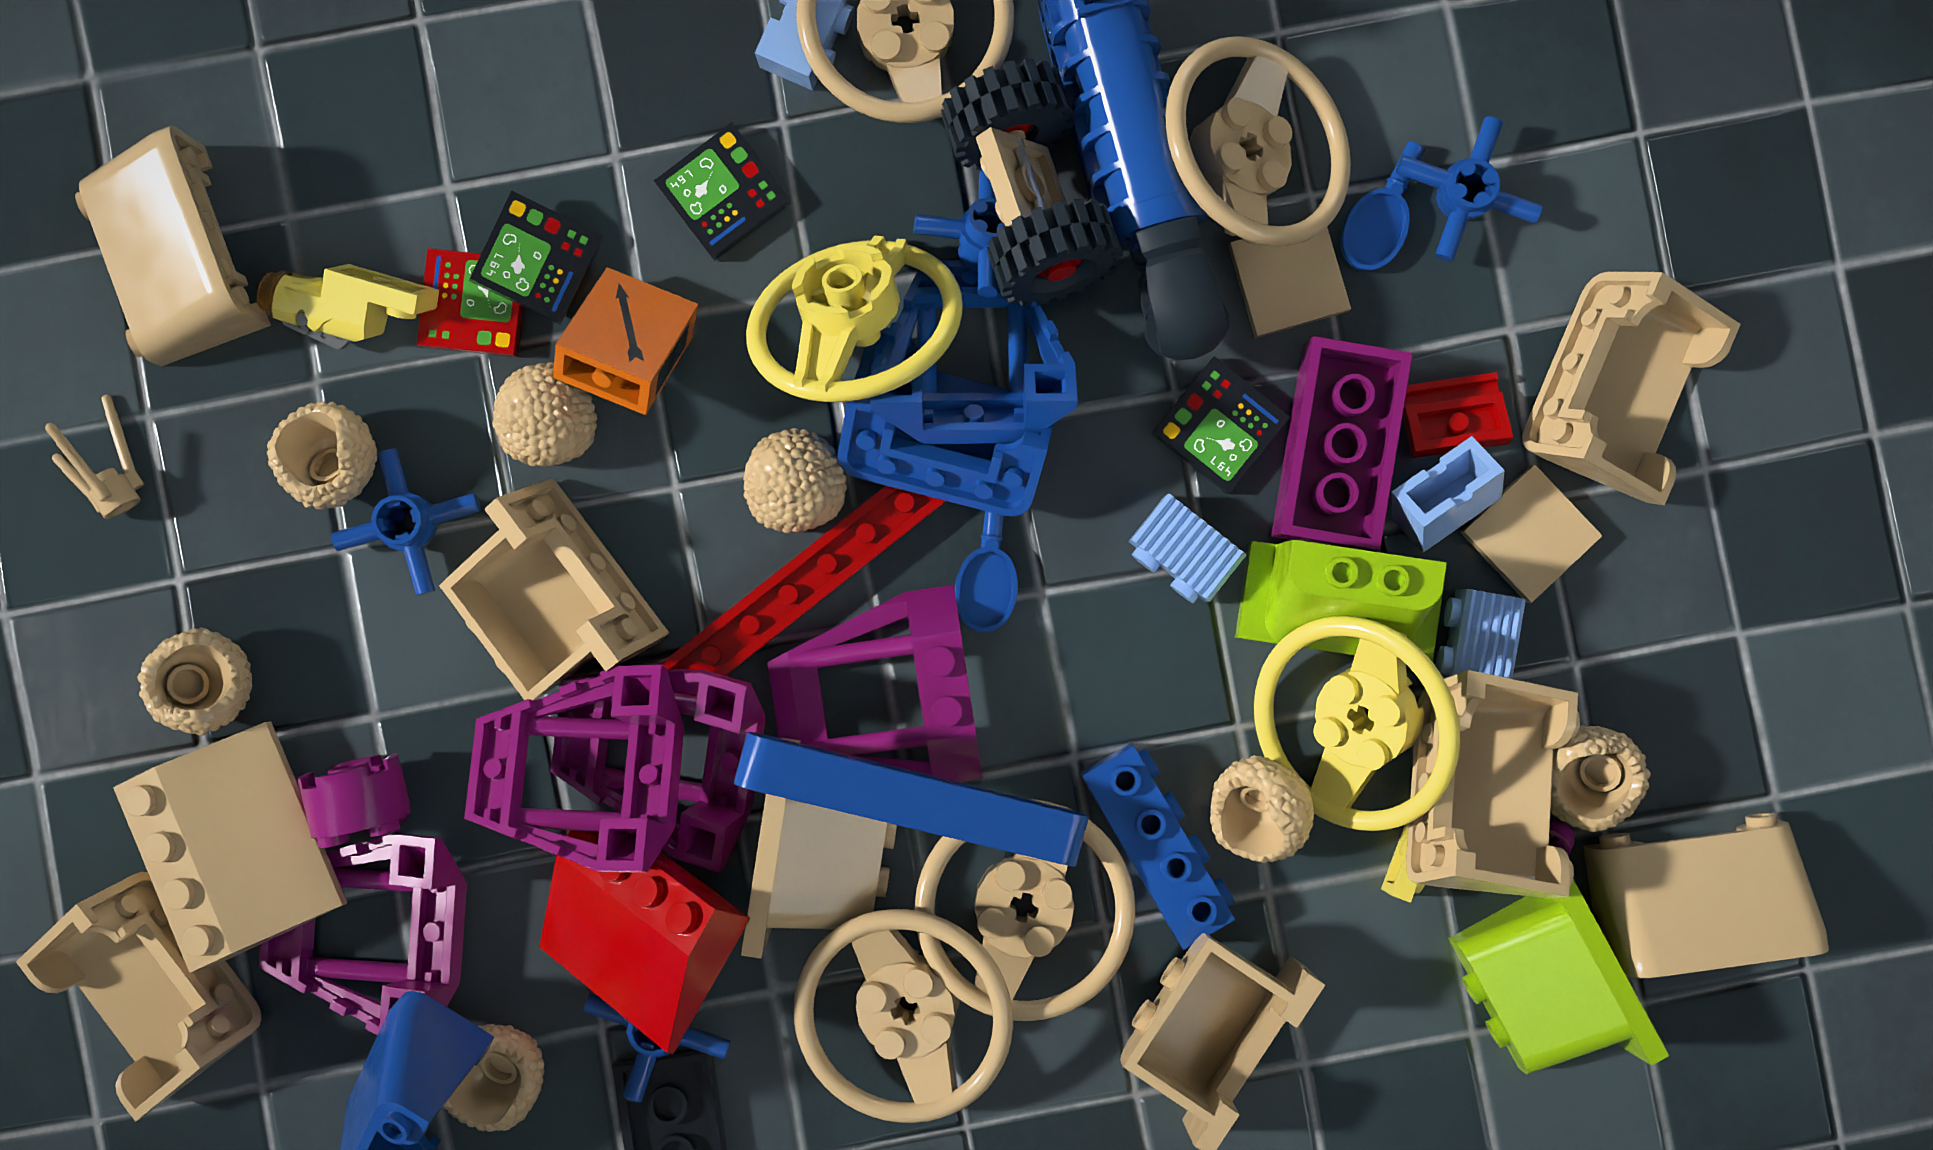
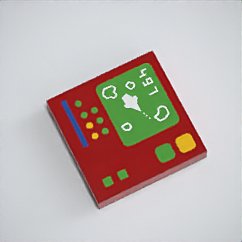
M427 248L423 285L438 289L439 296L436 309L420 313L416 345L422 348L518 357L523 307L469 281L481 254Z

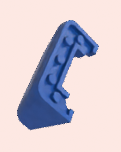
M888 327L880 331L881 336L875 344L865 347L855 379L871 376V365L877 353H882L887 342L886 334L889 330ZM912 338L904 361L917 352V346ZM937 371V393L1009 392V389ZM870 398L848 401L838 449V462L844 471L859 479L1003 516H1018L1028 511L1032 505L1047 454L1053 424L1046 429L1042 428L1039 434L1025 431L1022 438L1013 443L923 444L871 411Z
M416 991L404 993L388 1011L349 1096L340 1150H437L441 1140L433 1136L428 1141L424 1134L432 1120L474 1065L477 1066L487 1053L494 1036L426 994Z

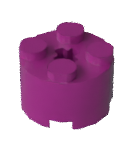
M398 753L388 755L387 758L383 759L384 764L382 763L381 755H374L331 765L327 775L315 778L314 772H308L297 777L311 838H317L319 848L332 847L348 842L350 840L349 835L366 829L369 830L370 837L388 834L401 829L400 823L408 820L407 815L412 813Z

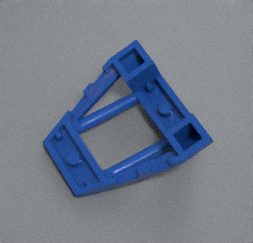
M940 260L952 272L959 284L963 308L1007 307L1009 392L937 393L936 362L909 383L895 390L870 398L871 411L923 444L1013 443L1022 438L1025 431L1039 434L1042 428H1048L1077 408L1076 367L1070 352H1065L1058 340L1059 332L1052 320L1048 321L1037 301H1034L1029 306H1021L1020 302L1014 305L1010 304L1007 299H1003L998 282L997 295L993 298H982L978 295V272H974L964 266L961 260ZM917 270L903 299L904 307L897 322H892L886 334L887 342L882 353H877L871 365V376L886 371L904 361L916 322L917 351L926 344L936 330V308H943L942 297L933 280L920 270ZM1027 321L1044 364H1028Z

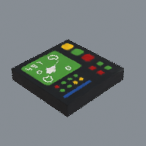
M732 122L654 180L714 261L791 204L790 198Z
M511 190L469 281L561 325L603 235Z
M1214 356L1151 434L1223 492L1229 494L1289 420L1290 416Z

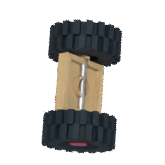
M1024 59L1020 65H1016L1015 61L1012 60L1004 62L1003 68L994 70L993 66L983 69L984 75L978 78L971 75L964 80L966 86H955L950 91L951 98L944 99L941 114L957 161L961 162L964 167L969 168L974 165L975 170H983L991 182L997 200L995 203L996 212L1005 226H1002L997 231V237H991L988 242L990 247H987V252L1003 299H1007L1008 303L1013 305L1020 302L1021 306H1029L1034 301H1037V304L1040 305L1048 303L1052 298L1057 297L1058 301L1068 298L1067 294L1075 291L1079 294L1088 290L1087 285L1091 283L1099 284L1105 280L1103 275H1111L1117 270L1116 265H1120L1123 261V252L1108 210L1103 203L1098 204V201L1093 199L1086 203L1083 202V199H1073L1067 204L1049 150L1057 145L1056 138L1064 139L1069 134L1068 128L1073 127L1075 122L1073 117L1075 116L1058 69L1055 65L1050 67L1048 61L1041 60L1035 64L1034 59Z

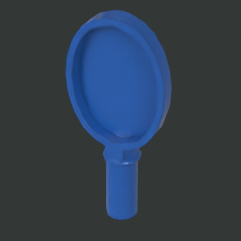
M1409 141L1390 178L1386 179L1387 184L1385 188L1373 190L1362 196L1346 216L1341 230L1340 246L1345 261L1352 268L1360 271L1378 269L1390 262L1403 246L1408 234L1410 214L1407 202L1402 197V194L1408 189L1407 185L1410 178L1396 174V169L1402 155L1417 160L1421 159L1425 148L1420 144Z
M985 511L983 533L980 535L982 538L981 548L970 553L963 561L956 576L954 587L957 610L961 620L967 627L983 633L994 631L1007 621L1015 607L1018 592L1016 569L1008 555L1000 550L1001 541L1003 540L1004 516Z

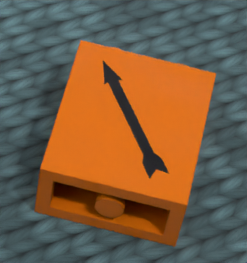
M607 267L555 345L553 378L646 415L693 338L698 304Z

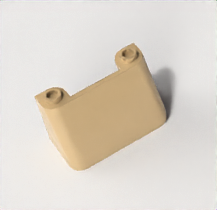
M169 126L149 134L79 182L80 192L75 194L76 203L81 213L91 222L128 323L129 329L126 330L127 342L137 357L144 356L146 360L159 366L167 365L271 326L263 303L260 301L253 304L249 303V297L243 288L248 285L247 279L244 275L236 272L206 192L205 187L212 184L209 176L203 172L213 168L207 150L203 144L175 126Z
M1604 272L1598 274L1583 289L1524 427L1522 435L1524 447L1545 460L1641 501L1665 506L1674 485L1676 467L1672 460L1663 455L1656 454L1691 368L1711 367L1722 361L1730 352L1741 324L1663 272Z
M1471 670L1445 678L1444 680L1453 697L1459 718V759L1454 776L1441 799L1423 816L1410 822L1408 825L1406 854L1408 878L1414 883L1435 887L1551 899L1569 897L1570 885L1574 876L1573 864L1563 848L1549 846L1553 749L1567 744L1570 739L1575 737L1579 730L1578 693ZM1424 689L1418 701V708L1423 706L1424 719L1422 732L1414 743L1410 798L1418 793L1429 779L1438 754V723L1434 707L1426 689Z
M1758 813L1745 816L1746 824L1737 826L1736 831L1646 844L1631 841L1629 833H1612L1599 836L1600 844L1583 846L1593 916L1625 975L1634 978L1663 977L1815 956L1828 952L1829 945L1826 928L1789 823L1778 820L1776 813Z
M148 872L133 874L77 903L16 961L30 982L38 989L47 993H59L77 984L135 1062L118 1076L116 1094L135 1122L157 1108L243 1042L259 1027L262 1019L261 1010L256 1000L226 961L189 973Z

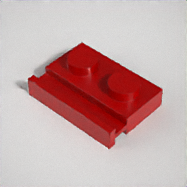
M1497 372L1407 385L1402 417L1412 459L1447 454L1471 436L1483 448L1508 445L1511 442L1513 433L1503 393L1499 391Z

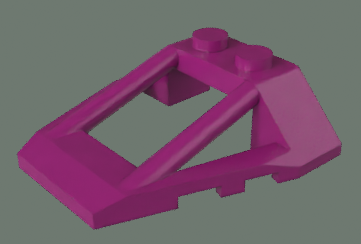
M954 585L904 592L767 662L778 738L800 740L801 744L850 756L927 746L930 761L867 756L854 757L956 782L983 778ZM905 617L909 618V635L837 645ZM913 654L924 726L829 739L819 668Z
M663 665L614 666L608 671H601L600 676L583 683L575 681L559 687V692L535 701L527 699L477 718L464 819L598 872H648L673 833L677 815L684 725L667 668ZM612 698L611 716L616 719L551 717L549 715ZM529 735L628 740L621 812L521 808ZM542 829L598 831V844Z
M667 670L680 714L694 716L695 721L710 725L702 783L685 780L679 781L678 799L696 803L681 813L680 825L676 823L673 833L662 850L675 859L720 873L728 862L753 806L755 791L734 784L747 732L763 734L766 716L751 683L707 670ZM600 674L567 677L561 680L560 687L575 681L583 683L599 677ZM675 692H691V693H698V694H697V696H693V695H687V694H681V693H675ZM612 698L557 713V717L611 719ZM554 737L551 773L597 805L604 802L617 812H621L623 792L618 789H624L625 770L605 767L608 739Z
M395 833L368 842L343 847L327 853L341 887L413 892L408 964L313 957L315 919L260 944L258 968L302 993L311 992L331 1003L329 1008L342 1016L352 1015L366 1023L365 1029L378 1035L388 1011L406 992H421L446 1007L449 1004L461 980L467 882L443 840L438 837ZM391 859L390 871L341 868L343 866ZM326 978L393 983L382 985L381 1002Z

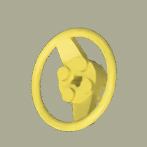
M875 235L871 240L829 247L791 265L764 289L757 299L748 320L746 330L748 352L753 364L768 382L776 388L799 398L821 402H848L878 396L895 390L923 374L949 348L957 334L962 318L963 301L961 290L954 275L943 262L920 248L908 245L906 239L897 238L896 242L886 241L884 236ZM906 264L925 273L937 285L943 303L941 319L931 338L911 357L886 371L865 378L841 381L855 345L858 347H868L875 344L881 336L880 331L886 328L896 316L900 303L894 279L897 272ZM792 289L803 322L795 374L786 370L773 358L766 341L770 317L779 302Z
M1332 616L1308 622L1294 629L1268 655L1257 680L1254 697V719L1257 736L1264 756L1269 757L1272 761H1277L1299 776L1281 747L1274 721L1275 691L1280 675L1289 660L1302 648L1320 639L1334 636L1360 638L1352 667L1331 678L1317 697L1314 736L1317 742L1324 746L1325 749L1312 787L1305 782L1310 791L1309 795L1312 798L1314 814L1333 824L1363 831L1388 830L1403 826L1423 816L1433 808L1447 790L1454 776L1460 751V726L1456 706L1451 692L1437 667L1416 644L1407 638V635L1377 621L1361 617ZM1406 665H1408L1423 684L1435 710L1439 731V746L1435 766L1425 785L1418 793L1404 803L1393 808L1377 811L1352 809V804L1375 771L1413 746L1422 732L1424 710L1423 706L1418 708L1416 698L1408 687L1412 684L1407 677ZM1364 707L1369 710L1368 717L1365 713Z

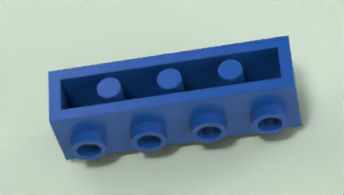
M1129 743L1079 772L1183 950L1190 947L1201 934L1210 935L1235 920L1228 908L1236 903L1221 877L1212 881L1203 865L1210 860V857L1196 834L1187 838L1178 821L1184 818L1185 814L1172 792L1169 791L1162 795L1153 778L1159 775L1160 772L1146 748L1137 752L1135 747Z

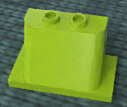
M1290 540L1279 544L1249 541L1235 638L1278 644L1294 629L1317 619L1332 616L1361 617L1377 621L1407 635V638L1416 644L1433 662L1447 563L1300 540ZM1348 636L1328 637L1317 640L1304 648L1355 656L1360 638Z
M1574 879L1570 885L1569 897L1551 899L1525 896L1448 938L1467 972V975L1461 978L1466 990L1476 1004L1483 1002L1491 1017L1485 1021L1491 1036L1500 1048L1507 1046L1517 1067L1526 1075L1614 1044H1618L1651 1066L1669 1057L1667 1050Z

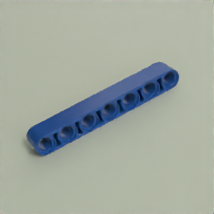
M747 732L734 780L735 785L749 790L1073 867L1077 866L1089 819L1088 815L1070 809L755 732Z

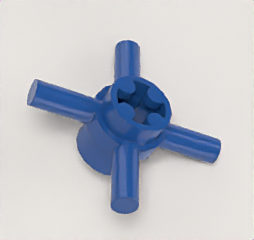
M1490 116L1484 118L1470 158L1457 161L1447 170L1406 155H1402L1398 163L1396 174L1437 188L1436 201L1438 208L1448 217L1435 253V257L1440 260L1454 261L1468 220L1479 218L1490 209H1495L1533 224L1540 217L1543 205L1500 190L1498 172L1489 164L1503 126V121ZM1459 179L1461 182H1466L1469 185L1474 184L1478 189V194L1474 197V203L1463 199L1467 194V188L1464 184H1457Z
M983 170L979 173V200L970 206V209L962 216V219L915 214L913 234L959 239V259L964 266L974 272H978V295L982 298H993L997 295V279L987 247H990L988 242L991 237H997V231L1002 226H1005V224L1000 220L996 212L995 203L997 200L991 182Z
M397 449L380 451L377 455L389 496L382 499L375 506L371 516L372 522L331 533L333 546L336 551H341L381 539L388 547L404 551L416 596L434 592L436 590L424 547L435 536L438 523L480 512L479 498L476 493L432 505L424 497L409 493ZM412 507L410 510L412 522L416 523L414 530L411 533L407 531L398 532L395 522L404 521L406 513L403 509Z
M590 993L585 1002L583 1012L627 1026L629 1042L638 1053L623 1097L635 1102H642L656 1059L670 1053L660 1048L598 995ZM689 1026L678 1047L683 1045L725 1059L731 1040Z

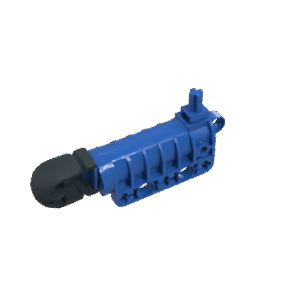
M1038 0L1041 25L1051 62L1059 71L1075 116L1073 117L1075 122L1070 131L1089 200H1097L1098 204L1103 203L1106 206L1120 247L1129 244L1134 268L1141 272L1138 285L1141 307L1146 322L1145 338L1150 348L1161 356L1173 360L1197 359L1213 351L1224 339L1230 326L1229 313L1222 302L1216 276L1206 252L1198 247L1201 240L1198 225L1207 220V213L1198 205L1185 187L1177 172L1168 145L1166 103L1171 81L1169 74L1162 72L1158 55L1161 49L1159 38L1152 35L1148 22L1151 13L1149 0Z

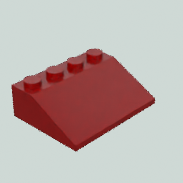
M570 830L567 836L598 844L599 832ZM662 852L659 853L648 872H598L556 855L539 947L665 1052L674 1054L748 924L750 917Z

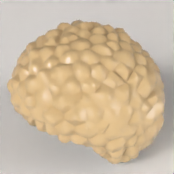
M552 362L527 365L523 369L520 368L513 372L500 387L497 399L494 402L495 410L493 411L494 420L492 425L496 429L495 431L504 453L510 454L513 459L530 466H554L580 457L594 442L595 430L597 428V414L594 412L595 405L592 403V396L587 391L554 379V363Z
M321 401L316 404L310 403L305 407H299L296 412L290 413L286 420H282L279 423V427L275 428L273 436L267 444L268 465L273 470L274 476L277 477V482L280 486H283L287 493H291V496L296 501L302 502L306 508L311 506L315 509L342 507L347 501L362 493V489L373 475L375 463L377 462V448L375 441L372 440L368 425L362 421L361 416L355 415L353 411L348 410L344 405L337 406L333 401L328 404Z
M792 428L772 433L768 437L762 438L752 450L749 461L746 463L743 477L744 498L747 499L749 510L752 516L756 517L758 523L764 524L766 528H773L775 531L798 533L824 525L837 516L845 502L844 498L847 489L845 482L847 480L843 474L844 470L838 462L836 451L829 445L828 441L818 437L816 432L809 433L805 429Z
M202 627L199 629L192 628L189 631L175 634L173 637L162 641L158 648L150 653L145 661L142 662L141 672L137 676L138 681L141 683L139 696L144 701L146 709L152 715L154 721L173 730L205 735L207 731H216L221 725H228L229 722L238 716L240 710H244L252 690L251 663L247 661V656L239 645L232 643L229 638Z
M1580 725L1575 737L1570 739L1564 746L1553 749L1551 813L1556 815L1561 821L1569 823L1572 827H1578L1589 832L1603 831L1617 826L1618 823L1623 822L1626 817H1630L1634 813V810H1636L1640 801L1644 799L1647 793L1646 791L1649 788L1648 779L1651 773L1646 768V756L1642 754L1638 746L1625 733H1618L1600 726Z
M1253 755L1247 759L1242 758L1239 762H1233L1224 773L1220 774L1219 779L1214 782L1210 823L1217 842L1225 849L1231 850L1233 854L1256 862H1273L1278 859L1283 860L1294 856L1298 849L1303 848L1313 827L1314 807L1312 798L1309 795L1310 791L1305 782L1296 773L1277 761L1270 760L1269 757L1263 758Z
M487 1024L485 1026H478L494 1036L487 1053L477 1066L474 1065L443 1107L448 1110L452 1117L457 1118L461 1123H466L469 1127H476L477 1130H486L488 1132L495 1130L506 1131L524 1120L528 1111L532 1109L533 1104L536 1102L544 1081L542 1077L545 1071L544 1061L542 1059V1051L537 1047V1041L532 1039L529 1034L519 1029H514L511 1025L495 1026V1024Z

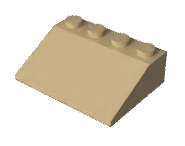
M271 721L264 722L155 766L113 787L189 973L224 962L347 904L325 848H319L317 838H311L299 786Z

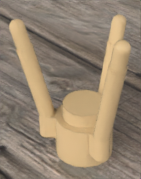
M104 395L102 396V403L106 412L105 415L124 474H118L115 468H109L95 475L55 424L48 423L45 429L72 465L62 455L57 453L52 456L53 462L90 500L96 511L101 513L104 519H111L130 510L141 501L135 490L144 486V483L135 471L112 397Z

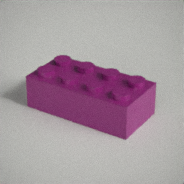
M1313 336L1303 345L1271 537L1373 552L1380 551L1413 353Z

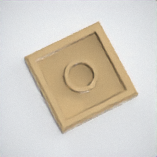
M1327 227L1315 237L1295 245H1253L1245 242V239L1230 242L1228 245L1255 338L1343 314L1351 310Z
M1536 465L1529 466L1502 492L1501 499L1479 513L1460 531L1467 541L1518 595L1526 599V603H1532L1602 537L1600 532Z

